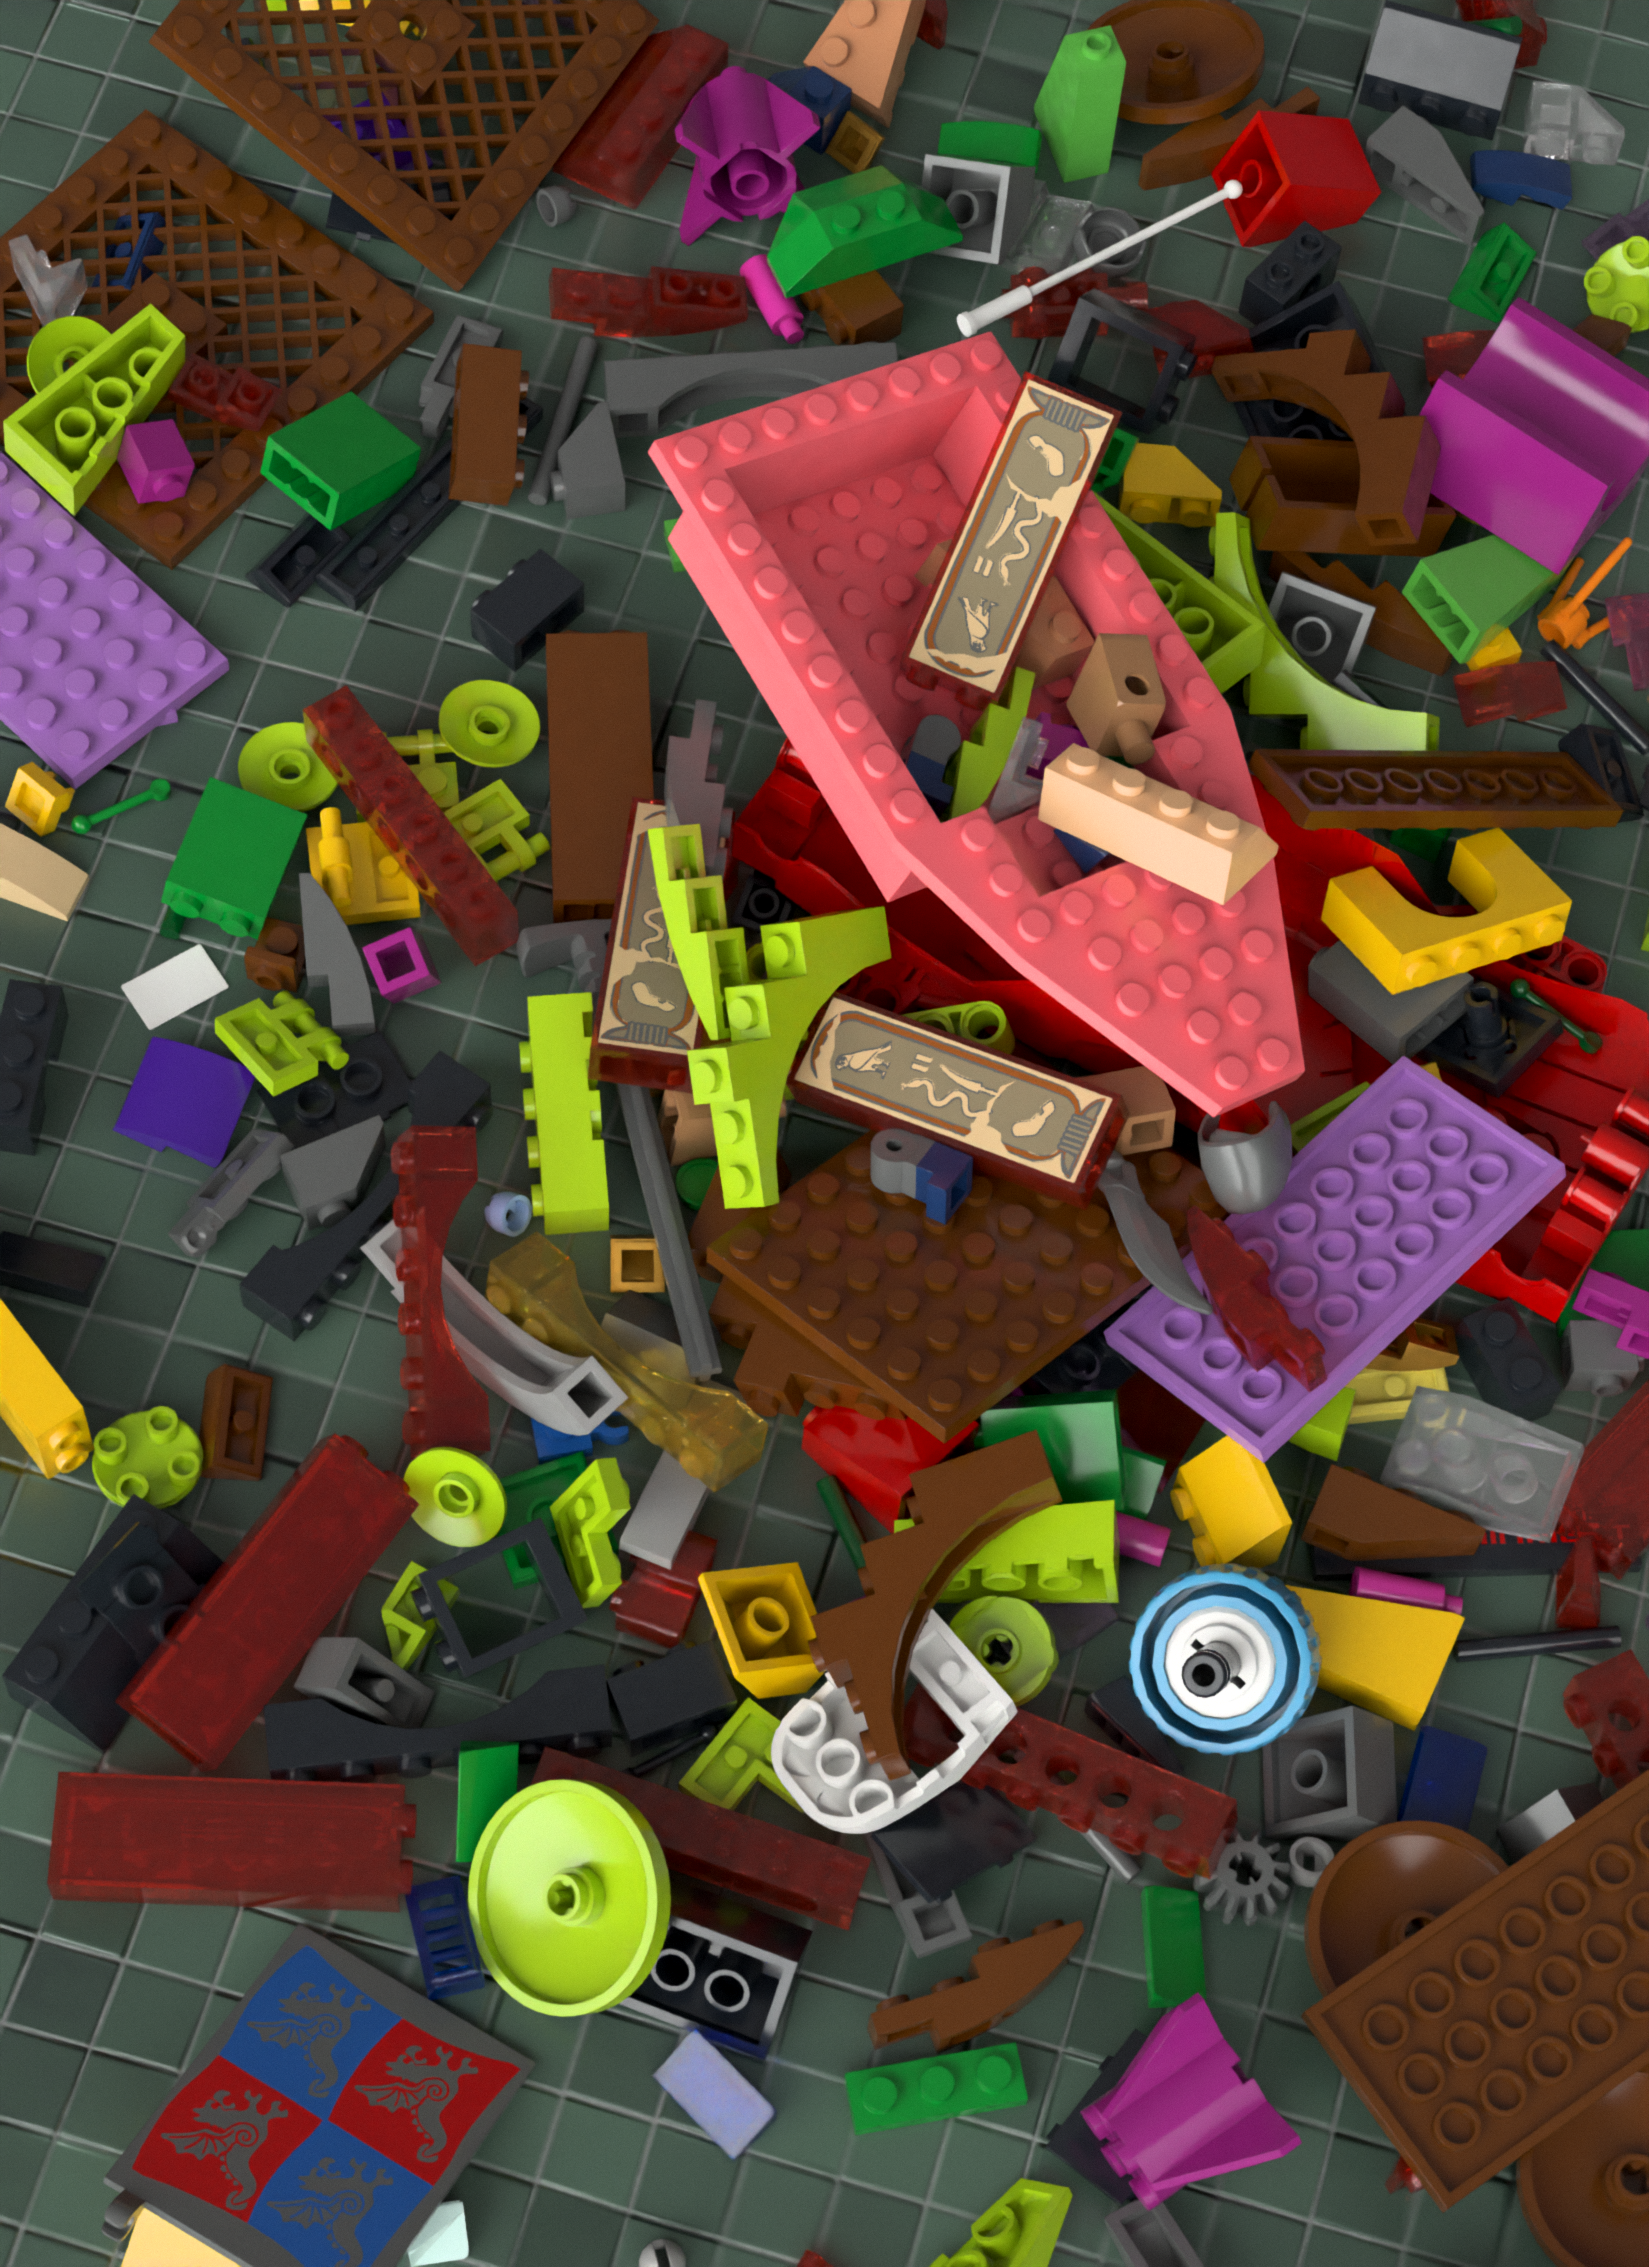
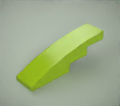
M1016 666L997 691L995 704L990 703L972 726L969 742L964 740L946 764L942 782L954 787L950 804L938 818L940 823L979 809L988 798L1011 757L1023 726L1036 673Z
M700 824L647 829L656 886L664 918L688 992L710 1040L731 1038L724 987L750 983L743 927L729 929L727 927L722 875L706 877Z

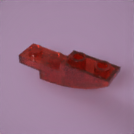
M651 266L647 278L552 268L548 279L551 319L593 323V332L596 336H677L725 328L746 322L748 318L745 276Z
M1196 1205L1187 1211L1188 1231L1200 1281L1207 1301L1213 1306V1314L1223 1332L1239 1354L1256 1372H1259L1275 1359L1311 1393L1327 1380L1322 1359L1325 1349L1322 1343L1311 1330L1306 1327L1299 1330L1289 1321V1316L1282 1304L1271 1295L1267 1278L1271 1275V1272L1264 1259L1253 1249H1249L1247 1252L1236 1243L1229 1227L1220 1218L1214 1217L1211 1220Z

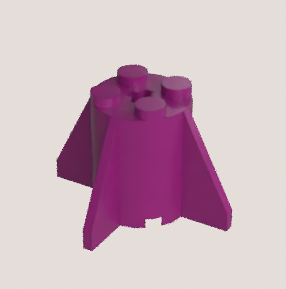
M740 66L726 68L720 76L705 84L690 101L688 109L675 128L677 142L696 154V161L679 228L681 242L689 246L721 217L731 221L744 222L743 216L758 214L759 220L770 218L780 211L785 213L793 193L805 190L796 172L793 152L821 128L818 115L767 79L754 73H748L745 68Z
M1198 1992L1160 2018L1117 2085L1080 2111L1095 2136L1100 2141L1105 2137L1109 2141L1100 2149L1120 2178L1126 2174L1133 2176V2179L1129 2181V2185L1149 2212L1190 2182L1281 2158L1302 2143L1299 2135L1266 2100L1254 2078L1252 2077L1248 2080L1243 2070L1237 2064L1241 2059L1223 2038L1204 1998Z

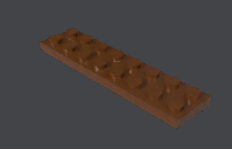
M1255 749L1248 764V768L1263 783L1264 790L1280 802L1290 814L1291 820L1299 827L1310 831H1316L1319 828H1345L1353 831L1360 828H1385L1388 830H1398L1400 828H1425L1428 830H1437L1439 828H1465L1468 830L1504 828L1514 830L1524 827H1540L1551 830L1555 827H1578L1581 829H1591L1592 827H1616L1624 812L1568 752Z

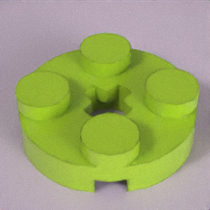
M983 1596L964 1606L950 1622L949 1628L1010 1696L1016 1707L1036 1697L1047 1685L1051 1674L1057 1668L1059 1657L1053 1630L1046 1618L1026 1601L1008 1596ZM996 1638L1002 1643H1006L1009 1640L1012 1641L1013 1648L1009 1652L1011 1659L1005 1665L1000 1662L990 1665L987 1661V1658L992 1654L989 1643Z

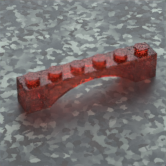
M412 1125L397 1137V1141L393 1143L391 1150V1168L394 1174H399L400 1194L394 1200L393 1219L395 1226L401 1228L402 1248L398 1250L396 1255L395 1270L398 1281H403L404 1302L400 1304L398 1310V1329L401 1335H406V1357H403L401 1361L400 1381L402 1388L408 1390L409 1411H406L403 1417V1439L405 1444H410L411 1460H414L422 1452L436 1447L458 1448L476 1457H480L491 1451L488 1395L471 1376L455 1348L445 1318L441 1291L442 1256L449 1228L463 1199L478 1181L476 1127Z

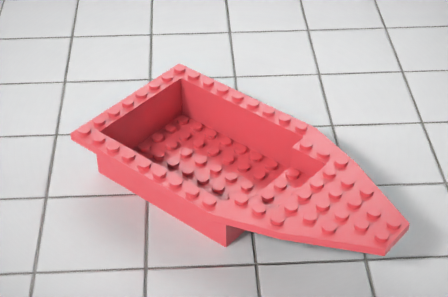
M991 331L654 440L648 454L683 510L668 537L670 544L887 902L928 887L1015 970L1212 1117H1216L1296 1081L1305 1072L1274 857L1224 905H1221L1115 855L1085 874L1053 830L1056 828L1038 820L1042 787L1019 782L1022 736L1041 712L1051 714V723L1068 724L1078 728L1066 703L1089 654L1072 675L1032 689L1026 718L1011 757L988 798L979 809L940 823L900 757L907 739L915 733L921 720L929 715H940L951 720L959 729L961 743L964 740L969 742L972 726L990 703L995 704L997 691L1013 672L1006 665L995 693L909 657L938 590L932 584L925 587L915 577V574L938 543L962 535L1026 387ZM1085 481L1049 566L1094 641H1096L1099 633L1147 635L1166 705L1151 737L1155 753L1148 761L1134 765L1135 769L1147 777L1174 789L1185 791L1191 797L1222 811L1231 812L1238 818L1260 827L1267 834L1231 709L1090 486Z

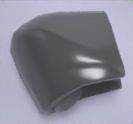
M1271 1101L1268 1107V1126L1254 1135L1219 1128L1221 1115L1212 1117L1207 1113L1202 1120L1197 1133L1201 1167L1215 1201L1228 1213L1242 1215L1262 1211L1273 1203L1285 1188L1292 1163V1135L1288 1117L1276 1101Z

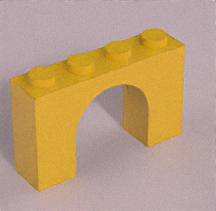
M1494 828L1457 840L1447 878L1479 914L1468 917H1444L1423 911L1404 899L1373 866L1329 880L1321 920L1379 982L1394 995L1561 941L1572 900L1500 828Z

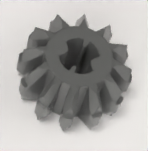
M1236 1826L1229 1829L1226 1842L1214 1835L1209 1838L1206 1844L1209 1853H1200L1195 1860L1194 1866L1202 1874L1195 1878L1193 1882L1194 1889L1200 1892H1210L1203 1903L1205 1911L1214 1910L1219 1905L1225 1908L1222 1915L1224 1924H1230L1236 1912L1241 1913L1242 1919L1248 1927L1256 1923L1258 1911L1264 1916L1271 1918L1278 1909L1275 1900H1284L1289 1893L1290 1887L1282 1879L1289 1875L1291 1871L1290 1863L1273 1861L1279 1854L1281 1846L1279 1842L1270 1843L1265 1848L1259 1845L1262 1838V1832L1259 1829L1252 1831L1248 1841L1243 1840L1242 1834ZM1237 1868L1248 1872L1247 1885L1235 1881Z

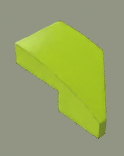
M413 1561L406 1568L381 1610L392 1653V1661L405 1671L408 1670L437 1630L433 1619L426 1622L422 1620L412 1599L410 1591L418 1588L414 1578L427 1570ZM441 1580L437 1584L450 1610L461 1592L455 1585L446 1580Z

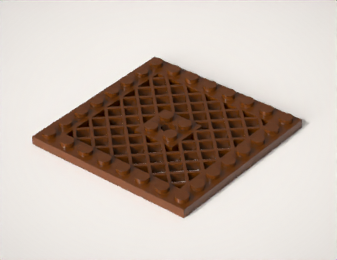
M180 0L148 42L458 293L660 20L637 0H558L562 4H553L552 0H538L539 4L522 5L521 0H507L508 5L491 6L490 0H476L477 6H460L459 0H372L366 8L364 0H350L351 9L333 10L331 0H318L319 10H301L299 0H285L287 11H268L266 0H253L255 12H237L246 0ZM572 17L576 35L559 36L556 18ZM542 18L545 36L529 37L525 19ZM494 19H511L514 37H497ZM471 20H480L483 38H467L476 26ZM409 21L415 24L420 31L421 40L414 41L405 37L400 29V22ZM354 23L344 35L350 42H339L336 24ZM304 24H322L326 42L307 43ZM271 25H290L293 43L275 44ZM239 26H258L261 44L242 45ZM588 26L593 29L591 33H589ZM224 27L226 30L227 38L220 33ZM562 49H578L565 66ZM531 50H548L551 68H535ZM500 51H517L521 69H504ZM469 52H486L490 70H472ZM455 54L459 71H442ZM360 55L364 74L346 75L342 56ZM328 56L332 75L313 76L310 57ZM296 57L300 76L281 77L278 58ZM264 58L266 70L253 59ZM376 63L388 73L378 74ZM554 81L541 98L538 82ZM523 82L527 101L510 102L507 83ZM475 84H493L496 102L479 103ZM444 85H461L465 103L447 104ZM380 87H399L402 105L384 106ZM430 87L433 104L416 105L414 95L420 99ZM348 88H367L370 107H352ZM316 89H335L338 108H320ZM291 90H303L304 101ZM529 114L516 132L513 115ZM499 115L502 134L485 135L482 116ZM450 117H468L471 135L454 136ZM418 118H436L440 137H422ZM405 119L408 138H390L387 120ZM373 120L376 139L358 140L355 121ZM341 121L343 132L330 122ZM505 147L491 165L488 148ZM456 149H474L477 168H460ZM443 150L446 169L428 170L425 151ZM411 151L414 170L396 171L393 152ZM368 153H379L381 163ZM480 181L466 199L463 182ZM449 182L452 201L435 202L431 183ZM406 184H417L419 194ZM444 215H454V216H453V218H452L451 221H450V220H449L446 216H444Z
M145 109L0 237V444L5 447L3 421L29 401L22 393H35L37 395L31 385L29 376L8 377V366L27 365L29 347L7 349V338L33 336L34 338L37 332L46 324L61 318H41L40 307L66 306L67 316H75V305L101 304V315L80 317H85L99 323L112 335L151 303L185 335V367L167 390L169 391L175 385V395L163 396L150 414L176 412L177 424L175 425L185 445L187 440L213 439L214 451L189 452L195 464L194 469L200 470L190 479L184 497L167 502L153 501L138 504L116 459L83 505L169 569L173 570L268 480L260 473L269 435L350 391L358 395L434 323V312ZM164 190V200L138 201V191ZM172 190L185 199H172ZM130 193V202H120ZM159 212L162 217L166 218V227L155 228L153 234L164 244H167L168 255L144 256L142 262L153 274L142 283L140 265L134 280L135 285L132 286L131 290L125 289L121 285L107 286L108 275H125L131 257L106 258L107 246L113 243L119 246L122 243L128 242L133 246L134 252L142 231L139 228L138 214ZM131 215L132 229L105 230V220H118L121 216ZM200 215V225L174 227L173 216ZM207 215L220 224L208 225ZM97 222V231L86 232ZM243 240L257 250H243ZM236 241V251L209 252V242ZM201 242L202 253L175 254V244ZM98 248L99 259L73 260L72 250ZM64 252V261H54ZM272 266V276L245 278V267ZM279 266L292 275L279 276ZM237 268L238 279L211 280L210 269ZM203 270L204 281L177 282L176 271ZM169 272V282L156 273ZM98 273L100 274V287L74 288L73 278L96 276ZM65 278V289L39 290V280ZM31 282V291H20ZM308 291L309 302L281 304V293ZM315 291L329 301L316 302ZM270 293L274 295V304L247 306L246 295ZM239 295L240 306L213 308L212 297ZM205 297V308L191 298ZM109 303H120L114 310L109 312ZM32 308V319L6 320L7 309ZM344 317L345 328L318 330V318ZM351 317L358 321L353 327ZM310 319L311 330L283 332V321ZM275 321L276 332L249 334L248 323ZM241 323L240 335H228L227 324ZM320 346H332L320 357ZM312 347L313 358L285 360V349ZM277 349L278 361L251 362L250 351ZM243 351V363L216 364V353ZM208 355L209 365H197ZM71 360L64 361L69 362V368L75 364ZM300 376L287 388V377ZM279 377L280 389L253 391L252 379ZM244 380L245 391L218 393L217 381ZM210 382V393L183 395V383ZM254 407H267L254 419ZM246 408L247 420L220 421L219 410ZM211 410L212 422L185 423L184 412ZM150 414L144 423L150 422ZM221 438H233L221 450Z

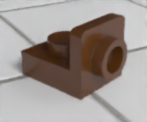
M267 917L255 947L248 946L244 955L247 979L253 980L258 986L267 990L278 991L282 988L297 993L306 971L303 926Z

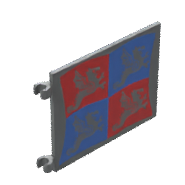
M299 1923L105 2175L103 2183L120 2194L113 2199L105 2210L104 2219L106 2221L102 2225L101 2232L116 2242H122L145 2208L241 2267H397L532 2073L536 2062Z

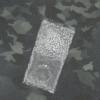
M1533 81L1524 113L1523 152L1551 159L1615 166L1625 137V128L1581 86Z

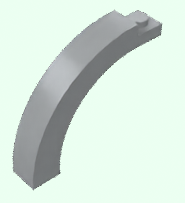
M405 1210L394 1217L360 1247L394 1287L391 1293L437 1342L488 1388L536 1421L566 1434L588 1435L628 1399L627 1395L593 1356L579 1358L558 1352L526 1333L498 1311L452 1266Z

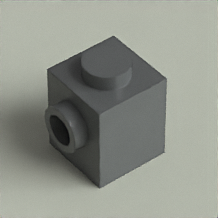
M1569 1320L1559 1340L1564 1391H1591L1593 1395L1599 1397L1615 1396L1623 1391H1628L1637 1373L1643 1371L1645 1358L1615 1348L1622 1329L1600 1320Z

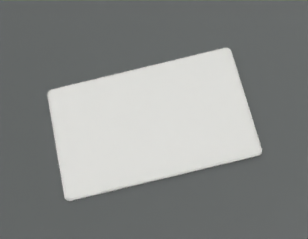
M201 944L188 949L121 986L149 1030L229 987Z

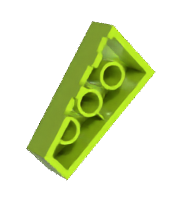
M150 303L3 421L5 451L75 516L116 461L126 426L144 423L185 367V335Z
M592 993L527 997L529 1041L519 1042L521 1073L531 1072L532 1088L523 1089L525 1120H535L536 1136H527L529 1168H539L541 1183L531 1184L533 1217L543 1216L545 1235L609 1230V1200L604 1139L601 1138L600 1134L602 1133L600 1091L596 1090V1085L598 1084L595 1037H592Z
M1106 1500L1053 1505L1021 1520L986 1544L955 1575L936 1603H960L967 1600H976L983 1596L994 1595L997 1597H1014L1027 1603H1119L1120 1538L1115 1501ZM912 1517L904 1520H894V1533L915 1526Z

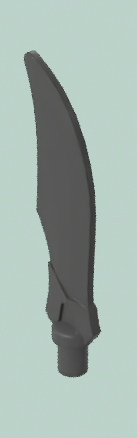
M1108 1134L1096 1135L1091 1145L1096 1158L1091 1178L1105 1194L1120 1236L1131 1259L1149 1282L1164 1295L1191 1310L1211 1315L1213 1306L1200 1293L1185 1269L1173 1240L1169 1224L1160 1218L1146 1203L1145 1196L1137 1180L1135 1166L1131 1162L1125 1161L1121 1153L1116 1152Z

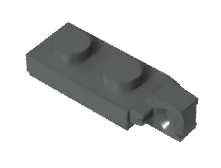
M461 315L456 316L421 384L419 407L425 408L420 417L423 427L421 431L422 436L439 441L448 427L450 417L453 418L456 364L463 343L500 348L503 342V329Z
M252 1129L186 1202L190 1209L168 1232L170 1238L173 1239L184 1254L198 1258L216 1243L217 1231L224 1227V1223L238 1216L246 1208L249 1202L248 1197L262 1182L272 1178L281 1169L280 1155L290 1152L294 1145L284 1133Z

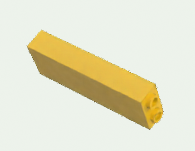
M0 1299V1416L49 1480L60 1472L63 1474L69 1473L81 1466L88 1458L89 1452L94 1450L93 1441L83 1406Z

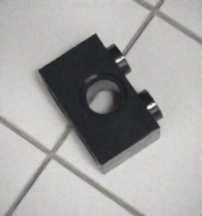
M1304 220L1246 277L1238 313L1257 326L1328 287L1334 282L1342 246Z

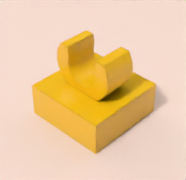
M30 762L18 767L5 807L42 837L55 831L61 813L67 811L70 807L75 790L72 787L65 789L55 781V773L51 771L45 772L34 762Z

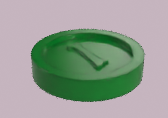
M698 1158L685 1163L680 1168L676 1176V1192L683 1204L694 1210L700 1209L719 1163L707 1158Z

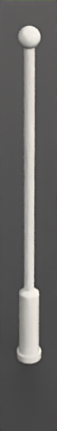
M1229 180L1224 185V189L1031 287L1022 285L970 312L965 311L957 316V324L960 331L966 337H970L976 334L978 329L1030 304L1034 295L1226 198H1238L1243 191L1242 184L1237 180Z

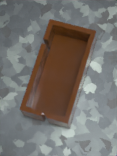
M1250 436L1229 477L1241 511H1248L1245 517L1250 519L1251 536L1257 550L1428 557L1437 552L1456 517L1453 507L1430 493L1418 543L1370 546L1354 516L1360 488V463L1357 446L1354 441Z

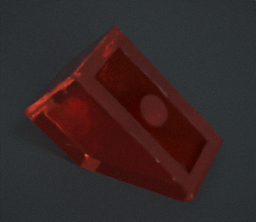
M1196 299L1184 302L1174 301L1164 306L1148 309V314L1198 337L1192 350L1198 357L1189 378L1213 374L1211 370L1215 356L1255 353L1248 328ZM1153 346L1154 359L1160 375L1168 352Z

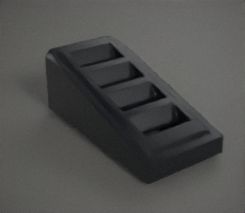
M1123 1676L1091 1693L1087 1698L1084 1712L1167 1793L1176 1789L1184 1768L1163 1733L1156 1728V1723L1147 1717L1142 1710V1704L1139 1698L1135 1696L1129 1677Z

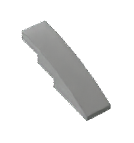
M712 1380L702 1381L641 1494L619 1540L620 1550L671 1570L688 1531H692L709 1492L713 1493L751 1410L746 1405V1401L739 1391Z

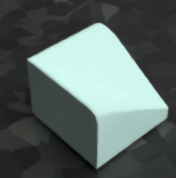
M456 2200L443 2202L439 2205L408 2250L411 2267L460 2260L468 2257L469 2246L463 2202Z

